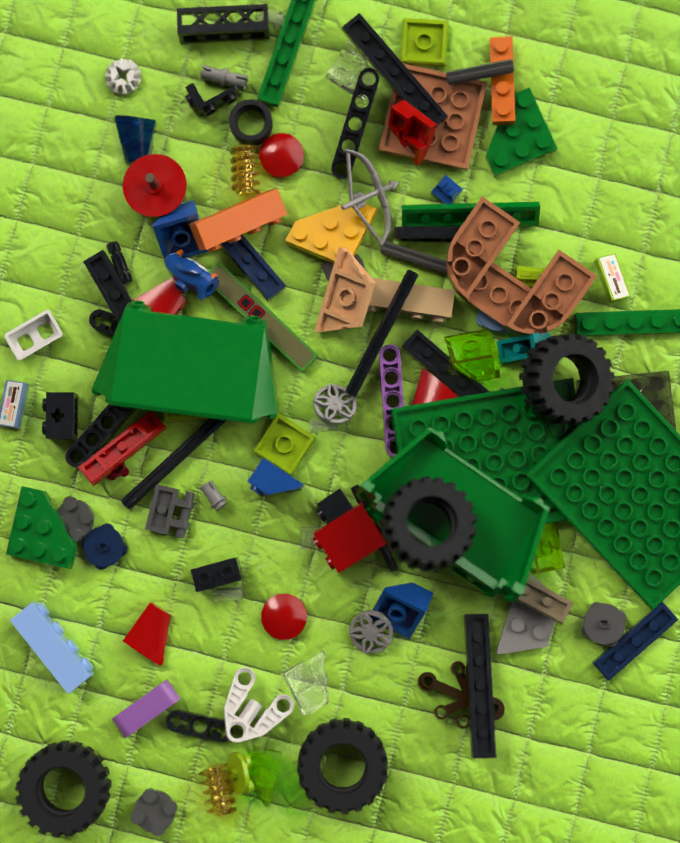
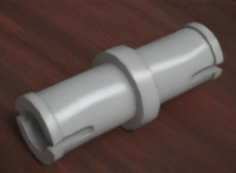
M203 65L202 69L204 70H201V80L216 82L223 87L226 85L232 87L236 85L237 88L246 89L245 85L248 83V75L229 72L227 68L221 70Z

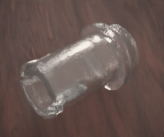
M268 9L269 24L273 25L275 29L282 28L285 15L281 11L275 12ZM263 11L256 12V20L264 21Z
M316 417L309 420L310 434L315 433V435H318V432L338 430V425L327 424L321 419H316Z
M236 584L234 587L214 588V603L227 601L238 603L240 600H243L242 586L238 587Z

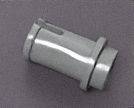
M212 480L200 487V490L211 503V509L214 508L215 511H218L227 504L226 496L221 495Z

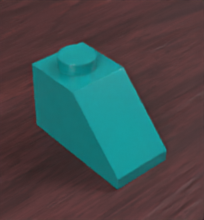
M533 333L498 340L499 363L519 362L528 359L527 352L531 348H536L535 344L540 340H546L547 337H550V333Z

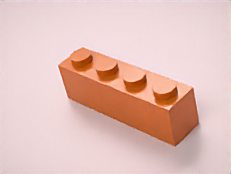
M270 189L189 225L199 250L213 252L220 249V244L228 241L229 244L242 239L241 235L246 232L251 235L261 231V226L268 223L271 226L281 222L280 217L287 215L278 189Z

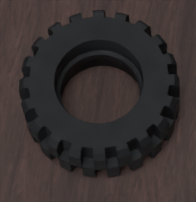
M581 334L547 337L546 340L537 342L535 344L536 348H531L527 352L529 358L523 360L521 367L524 370L523 373H519V380L523 382L520 391L521 394L526 396L524 399L525 404L533 407L531 412L535 416H541V419L545 422H553V424L560 425L581 424V422H588L594 416H598L603 411L601 406H607L610 398L608 394L613 393L614 385H611V379H614V372L610 371L612 363L610 359L605 358L606 351L603 347L597 348L598 343L596 341L587 339L586 336ZM563 357L568 358L574 363L580 377L578 391L569 402L564 401L557 394L553 384L554 369Z
M424 476L420 480L416 478L410 480L395 492L385 506L381 527L384 530L382 533L383 540L387 541L389 545L387 549L390 554L393 552L397 556L396 560L399 563L404 562L408 564L407 568L412 570L417 568L421 572L439 571L451 566L465 555V552L470 549L473 543L472 538L476 536L477 528L474 527V524L477 522V516L472 514L474 506L472 501L467 502L465 499L467 494L463 489L459 492L455 489V483L450 481L447 484L444 482V478L436 477L431 479L430 476ZM420 503L436 505L448 517L450 533L447 539L437 546H426L419 543L408 530V514L414 506Z
M343 718V720L331 719L325 724L321 723L314 731H311L300 748L297 765L300 786L304 788L307 798L315 802V806L320 809L324 807L328 809L329 813L335 814V811H340L344 815L349 814V811L352 810L359 812L363 810V806H370L374 802V798L383 791V785L387 780V755L381 739L376 736L375 731L370 727L364 726V723L358 720L357 722L351 721L350 718ZM335 744H350L356 747L363 755L365 761L363 776L352 786H334L328 783L321 773V758L325 751Z
M69 740L61 741L60 743L49 744L28 759L25 767L21 769L18 775L20 780L16 783L15 788L16 791H19V795L16 797L17 805L21 804L23 808L19 812L22 817L28 816L30 819L27 823L32 828L35 825L40 828L39 833L43 835L50 832L52 837L59 838L61 835L70 837L77 832L85 831L103 813L111 795L109 793V789L112 787L111 780L107 776L110 772L108 766L104 767L102 764L104 759L100 755L97 757L93 753V748L90 746L85 748L81 742L77 741L74 743H70ZM56 767H67L81 777L85 787V796L79 806L71 810H64L50 803L45 795L43 786L44 778L50 770Z

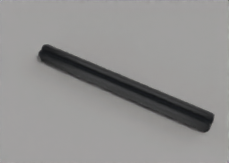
M412 270L406 271L346 388L347 394L354 397L357 396L418 278L416 272Z
M212 418L206 421L121 500L122 504L127 509H131L227 420Z

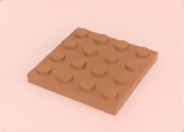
M404 64L448 115V118L436 127L431 145L422 162L467 171L487 82L474 80L448 85L445 72ZM392 89L379 152L414 159L415 155L408 146L404 148L398 136L388 126L391 106L402 101Z

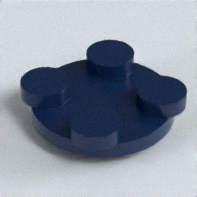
M104 524L91 530L81 542L85 557L99 570H104L108 566L114 565L128 552V547L124 543L122 536L111 524Z

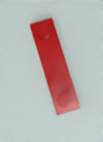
M150 410L81 464L78 469L94 487L165 431L166 426Z

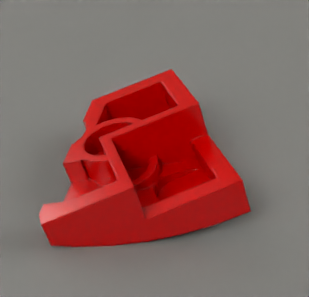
M403 100L391 106L388 126L398 136L401 145L404 148L408 146L415 155L412 161L419 165L422 163L431 145L437 124Z
M173 277L133 300L144 301L145 305L149 306L152 312L175 315L188 303L183 293L175 287L174 284L176 282Z
M424 368L420 374L413 405L456 398L458 395Z
M153 601L150 602L123 639V642L161 666L164 662L171 614Z

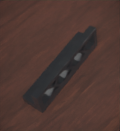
M268 4L177 8V34L180 44L270 39ZM263 11L264 21L254 22L249 18L253 12ZM231 13H238L242 17L236 23H231L226 19ZM208 14H215L219 17L214 24H208L204 20ZM183 15H192L197 19L192 25H182Z

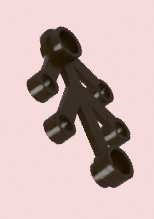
M456 661L450 666V671L456 677L461 690L438 681L431 672H424L417 679V685L420 690L429 692L433 689L457 699L453 703L446 706L439 705L434 709V716L438 720H444L449 714L468 706L467 678L464 673L465 665L461 661ZM454 665L461 666L462 670L460 673L454 671ZM425 677H429L432 680L430 686L425 685ZM493 697V705L497 707V711L494 713V721L503 716L505 709L503 702ZM439 708L445 710L444 717H440L437 714ZM461 714L456 718L455 723L459 729L469 727V715ZM461 717L467 720L466 726L460 725L459 719Z

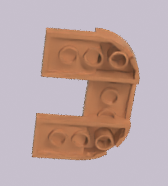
M482 196L455 234L448 248L446 272L450 284L463 300L508 331L519 335L533 333L543 334L554 330L571 315L597 275L561 250H558L532 288L519 281L493 263V261L520 222Z

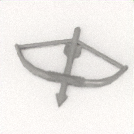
M345 149L350 202L343 204L341 209L346 210L352 207L378 241V246L382 247L390 233L392 219L385 192L390 189L394 191L399 182L389 180V184L382 186L380 177H378L379 175L372 163L363 154ZM350 154L358 157L368 169L373 187L375 188L374 191L365 195L361 192L353 194ZM378 196L377 198L383 208L385 217V232L382 239L379 238L358 210L365 207L366 200Z

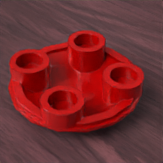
M277 133L264 140L260 147L259 159L262 167L272 177H287L302 167L304 151L297 138L290 134Z
M288 593L277 594L271 597L264 604L261 612V623L265 631L270 636L279 640H289L298 636L307 622V611L304 603L296 596Z

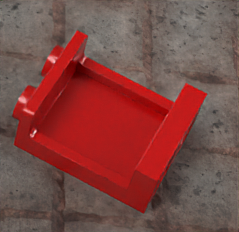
M363 502L358 503L354 508L322 528H318L313 533L315 535L313 538L314 543L319 550L324 549L328 556L325 558L326 562L332 570L336 569L338 573L387 544V541L383 540L382 532L374 519L367 513Z

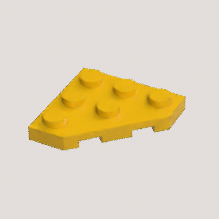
M365 204V207L358 210L371 225L377 213V208ZM342 205L295 221L285 242L289 246L334 264L339 247L347 248L355 256L368 228L352 207L342 210Z

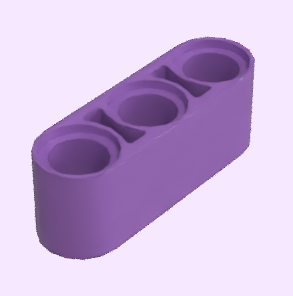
M167 679L120 712L112 720L124 738H127L181 698Z

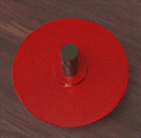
M150 154L137 159L127 169L123 179V194L127 203L134 211L147 217H161L173 212L182 203L187 190V180L181 166L172 158L161 154Z

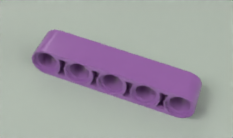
M388 344L380 350L379 368L385 451L389 457L393 458L396 454L390 451L389 445L392 442H396L394 431L388 427V421L392 419L390 411L392 408L387 405L386 399L389 396L397 397L399 405L395 408L404 407L400 351L396 346ZM388 350L393 351L396 359L391 362L386 361L383 358L384 352ZM389 373L395 374L398 379L397 383L393 385L387 384L384 379L385 375Z

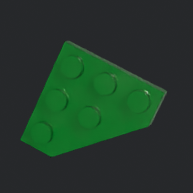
M530 87L514 94L515 124L497 125L485 156L494 177L557 150V146Z
M21 487L6 554L72 569L77 545L74 539L70 538L65 529L66 525L58 511H55L46 491Z

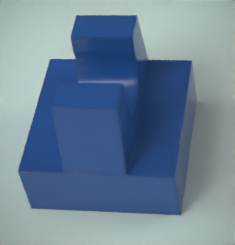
M445 175L431 191V195L442 204H452L463 189Z

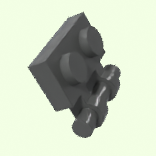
M156 484L145 530L169 535L170 528L173 526L177 527L175 536L184 538L186 529L189 530L190 526L188 521L191 509H194L195 503L193 500L195 493L186 491L184 500L177 499L179 489ZM176 506L182 507L179 520L173 519Z

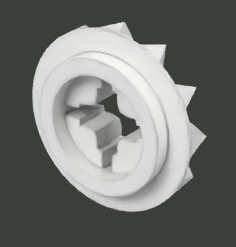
M120 58L117 61H112L111 65L106 68L105 80L107 86L113 92L121 95L130 94L140 85L141 72L138 65L133 61ZM118 70L123 73L129 72L126 74L128 83L122 78L117 79L119 78Z

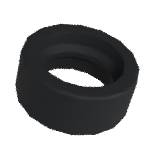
M254 99L243 100L231 110L229 117L230 129L235 139L240 143L248 146L259 145L271 135L273 128L271 112L261 101ZM255 110L262 114L264 127L261 132L256 135H246L240 131L238 119L243 112Z

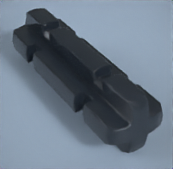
M114 241L107 244V250L112 255L110 256L112 263L123 284L128 285L132 283L133 279L128 272L129 269L123 253L120 252L119 243Z

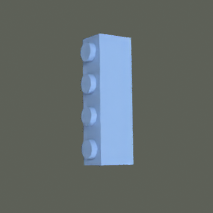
M37 601L32 602L10 621L69 694L95 674L92 671L93 665L86 657L82 658L77 652L79 650L78 646L73 640H68L64 636L63 627L57 621H52L48 615L50 614L48 608L42 602L40 604Z

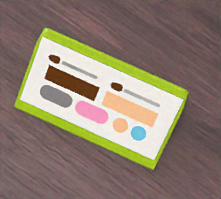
M616 253L596 258L594 263L609 304L631 297Z

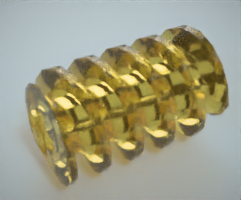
M239 145L230 150V154L233 156L230 159L231 164L234 165L231 167V173L234 174L231 177V181L235 183L231 186V189L236 194L243 196L260 194V190L254 189V186L260 185V181L253 180V177L260 175L259 172L253 171V168L259 167V163L253 162V159L259 158V154L253 153V150L259 148L257 146Z
M227 762L210 765L199 773L200 776L207 777V779L201 782V785L209 787L203 791V794L211 796L205 801V804H212L213 806L207 810V813L214 814L215 816H223L237 811L236 807L231 806L235 803V799L229 797L233 794V789L226 788L231 784V780L225 778L229 775V770L222 769L227 766Z

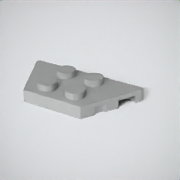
M531 572L529 573L528 579L545 587ZM518 601L511 602L495 653L505 654L548 647L555 621Z

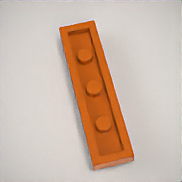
M490 37V63L508 59L513 61V37ZM514 72L491 77L492 126L515 124Z

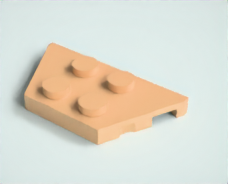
M345 247L338 248L315 332L363 326L376 282Z

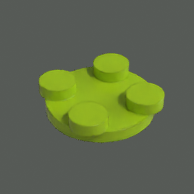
M237 751L229 755L227 762L231 787L238 795L252 793L254 786L248 769L251 768V758L248 754L242 755Z

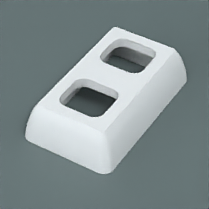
M45 310L7 332L4 337L17 360H23L62 337L63 333L51 312ZM48 322L54 334L43 339L38 331V327ZM25 334H29L34 342V346L23 351L18 343V339Z

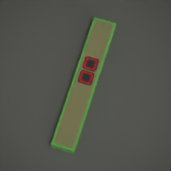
M220 262L209 271L210 274H217L220 279L219 285L215 290L245 319L248 316H258L261 320L267 321L269 341L302 373L318 357L304 341Z

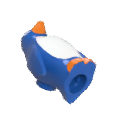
M183 250L167 255L164 259V264L176 281L175 287L182 293H186V291L197 293L198 299L202 301L209 297L218 287L220 282L219 276L215 273L210 274L204 266L193 259L182 258Z

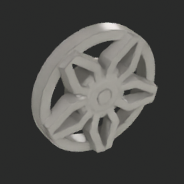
M334 384L322 387L316 393L313 401L315 414L323 422L331 425H342L350 421L357 407L355 397L347 394L345 387ZM327 391L326 396H320L321 394ZM350 403H352V411L347 406ZM318 406L326 408L324 415L321 413ZM337 414L344 417L343 419H333Z
M366 610L354 617L350 624L349 635L353 644L364 653H378L389 646L393 638V626L383 613L375 610ZM369 615L376 616L380 618V620H376L375 622H373V619ZM360 619L361 626L354 628L356 621ZM385 623L383 627L380 628L379 624ZM386 627H388L389 630L388 638L384 633H382ZM361 631L362 634H356L354 632ZM381 637L385 642L380 641L378 638ZM364 638L362 644L357 639ZM366 641H370L369 647H366ZM374 641L377 645H380L379 647L372 648L375 644Z

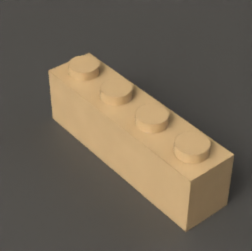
M372 278L376 283L367 312L377 313V310L386 311L401 282ZM414 284L397 317L400 314H407L410 319L422 320L423 317L432 318V322L444 324L445 321H450L452 316L455 290Z

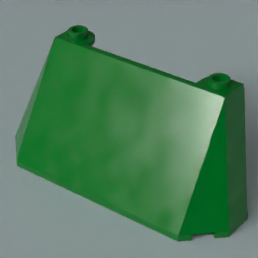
M135 300L128 302L92 387L94 395H103L105 402L115 406L244 423L259 422V417L267 416L269 419L277 417L279 401L266 320H261L258 316H248L241 323L152 312L151 308L145 305L144 301Z
M429 427L360 485L355 495L360 501L364 500L368 505L366 511L369 516L381 523L384 517L383 511L391 497L402 485H406L410 480L415 478L420 480L424 476H430L431 479L436 477L444 478V482L447 484L450 481L455 483V489L459 492L463 489L467 494L465 496L467 502L472 501L474 506L472 514L477 516V522L474 524L477 531L476 536L472 538L473 543L470 549L465 552V555L451 566L445 568L486 596L494 598L498 594L505 596L506 601L514 603L524 593L548 516L549 507L538 497H525L522 500L446 448L448 442L444 433ZM420 503L410 510L407 517V527L416 541L426 546H437L447 539L450 533V523L442 509L430 503Z

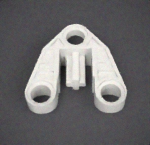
M245 667L240 668L235 673L223 709L226 736L233 743L262 737L294 709V702L290 696L279 695L273 700L269 708L264 711L254 728L250 724L262 708L257 701L250 699L238 717L234 715L255 682L254 672ZM247 672L250 674L251 682L248 685L239 683L238 675L240 673ZM285 699L289 702L290 708L287 712H280L277 709L276 704L278 700ZM234 725H239L243 728V736L239 739L233 738L230 734V729Z

